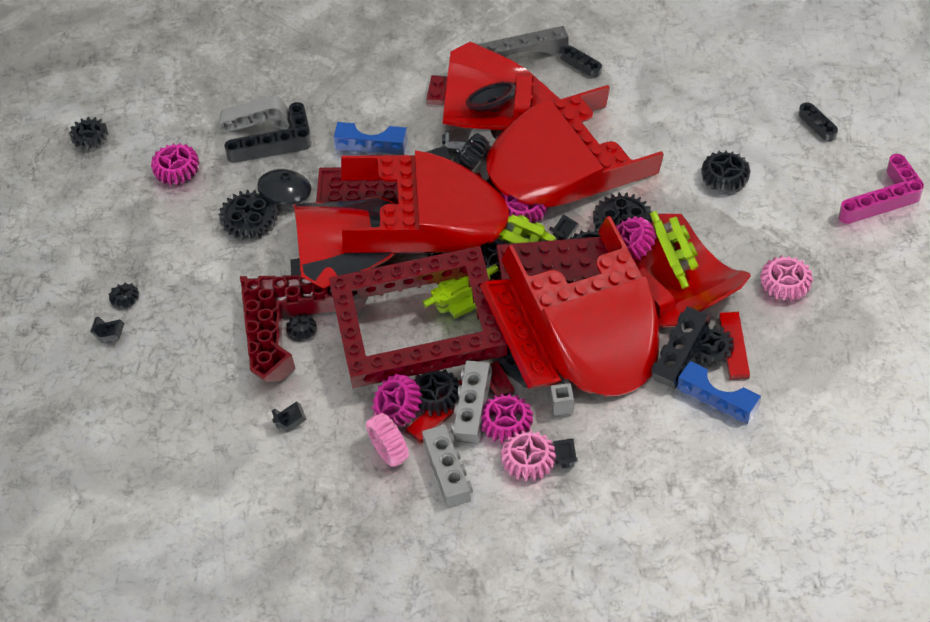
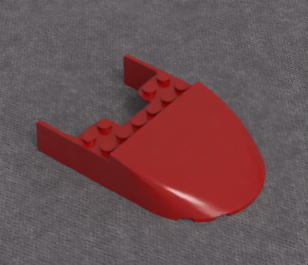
M605 85L556 101H551L548 98L525 111L492 144L487 154L486 169L492 183L506 196L511 195L517 198L518 202L531 206L535 203L544 204V207H554L659 174L664 153L660 151L632 160L618 143L609 141L599 144L582 122L590 120L593 117V111L606 107L610 87Z
M415 150V155L341 156V180H383L397 182L398 204H386L380 208L379 227L342 228L343 253L454 252L477 247L487 242L489 244L500 237V233L508 224L509 210L503 196L483 178L447 158Z
M611 216L605 218L598 231L609 252L599 256L596 260V266L600 274L570 284L567 283L563 274L557 270H550L533 276L527 275L513 245H509L502 258V263L510 279H513L559 374L565 380L569 379L577 385L576 388L590 394L592 392L602 394L604 397L626 395L644 385L651 377L652 366L655 361L658 362L660 337L657 311L647 277H642Z

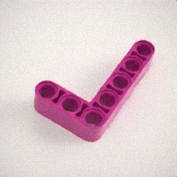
M893 154L889 158L886 172L894 185L842 201L838 218L841 222L849 224L917 203L921 200L924 183L903 155Z

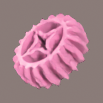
M781 255L779 259L774 256L772 260H768L766 265H764L760 275L761 286L764 287V292H769V297L775 296L776 300L782 298L783 302L786 299L792 302L794 298L799 300L801 296L805 297L811 289L813 282L812 271L809 270V265H804V260L798 261L797 257L794 259L790 258V255L787 258Z
M384 413L371 417L367 421L366 428L374 448L389 466L395 467L402 464L408 459L409 452L406 446L407 443L404 441L400 430L393 423V420Z
M522 429L521 434L514 432L513 437L508 436L507 442H504L503 449L501 450V463L504 465L505 471H509L511 477L516 475L517 480L522 477L525 482H527L528 478H532L535 482L536 477L542 479L544 474L549 475L550 469H553L556 460L555 448L552 441L547 440L546 434L540 436L539 431L534 434L531 429L529 433H525Z

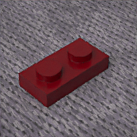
M431 75L426 98L427 105L444 106L447 76Z
M498 361L490 363L492 376L489 389L493 396L500 397L501 393L504 396H508L509 393L511 395L515 394V389Z

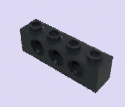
M688 306L684 312L680 313L676 328L671 330L667 345H663L660 352L661 356L658 362H654L651 369L655 381L674 389L678 386V377L691 361L700 340H702L710 324L708 314ZM687 328L693 329L690 332H684ZM677 345H684L681 349L675 348ZM670 361L675 362V364L671 366L666 365Z

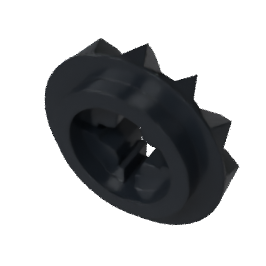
M125 282L123 285L117 283V287L111 288V292L108 293L109 301L117 308L130 307L139 298L138 288L133 283L127 284ZM121 292L126 294V298L121 295Z
M297 314L294 318L290 317V321L286 323L287 334L295 340L308 339L314 335L317 329L316 321H314L312 316H307L306 314L301 316ZM299 323H302V325H304L303 331L299 327Z

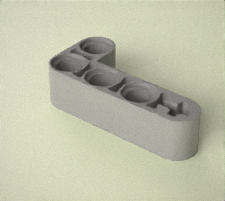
M269 96L223 109L220 112L219 128L224 132H231L271 121L276 129L284 130L289 128L290 112L281 97Z

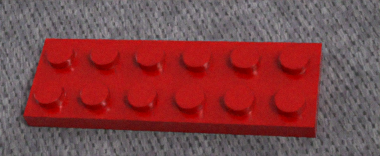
M513 279L484 281L480 285L481 290L528 389L557 385L561 379Z

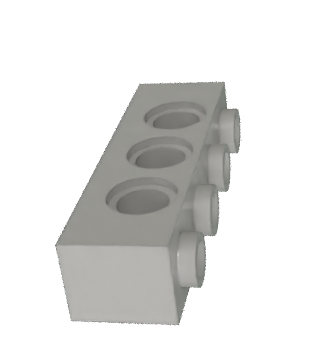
M466 360L465 368L461 370L463 382L458 387V397L460 398L459 403L455 404L454 409L456 420L451 425V432L454 434L456 441L480 443L482 433L481 414L488 398L492 376L490 362ZM473 382H478L476 385H470ZM469 400H475L473 403H467ZM466 418H472L468 422L464 421Z
M446 425L422 431L423 443L446 507L450 508L471 502L470 493H473L471 482L465 479V476H467L464 464L460 465L459 459H461L458 448L453 447L454 437L452 432L447 431Z

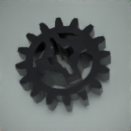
M87 117V120L81 118L80 123L75 122V126L70 127L71 131L69 134L72 144L74 143L75 147L80 146L81 149L88 147V150H90L91 146L97 148V144L102 145V140H107L106 135H109L106 123H103L102 119L97 121V117H94L92 120H90V117Z
M714 325L713 329H710L708 326L694 353L695 359H700L702 365L708 362L710 367L714 362L717 366H719V361L726 363V357L731 358V351H734L733 337L730 336V332L725 333L723 327L717 330L716 325Z

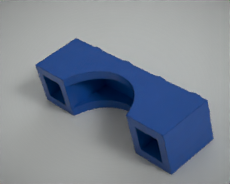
M337 122L334 133L335 149L404 155L408 140L407 127L389 126L379 134L367 135L361 133L356 128L355 123Z
M690 361L678 377L677 389L681 390L684 394L697 398L702 403L715 407L720 412L733 416L738 421L748 424L760 406L761 395L744 387L733 392L718 390L708 380V369Z

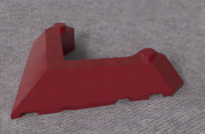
M282 275V277L258 276V278L240 276L250 371L264 382L283 381L296 369L292 354L282 348L283 317L296 316L297 314L301 316L304 314L336 312L331 287L322 289L301 278V275ZM368 297L365 300H354L357 314L363 310Z

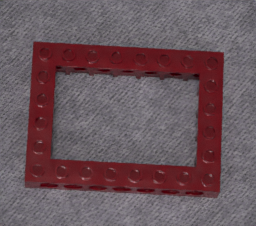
M480 246L329 277L352 389L382 383L383 380H388L389 376H395V374L410 377L466 365V360L484 361L507 356L506 340L480 287L484 281H490ZM468 276V286L472 290V301L476 305L477 320H480L481 332L366 356L354 300H365L366 297L383 296L385 293L402 292L404 289L421 288L423 285L440 284L442 281L459 280L461 277Z

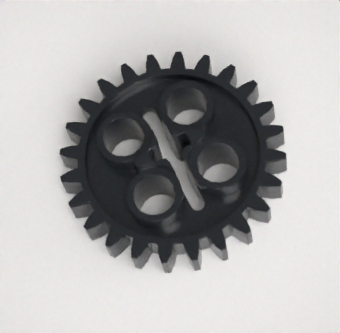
M247 190L246 194L239 191L238 196L233 194V199L227 198L228 203H222L223 208L219 209V219L223 230L228 231V235L234 234V238L241 235V240L245 236H248V239L251 240L253 235L258 238L259 233L265 235V230L271 231L270 226H275V221H278L277 215H279L277 204L264 199L260 194L256 193V190L252 193Z
M618 192L616 197L611 194L610 199L605 196L604 201L599 200V205H595V211H593L595 229H600L605 218L611 216L615 226L620 225L622 220L625 222L628 218L633 219L635 216L637 218L642 217L652 223V218L649 215L652 212L651 206H647V201L641 202L642 197L635 199V194L629 197L627 192L624 196L620 192Z

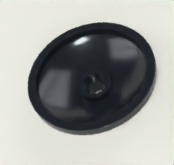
M506 81L484 86L473 92L466 99V105L473 111L496 112L513 98L516 86L514 83Z
M289 169L268 171L259 178L257 183L259 194L264 199L279 205L300 204L311 195V184L307 178Z

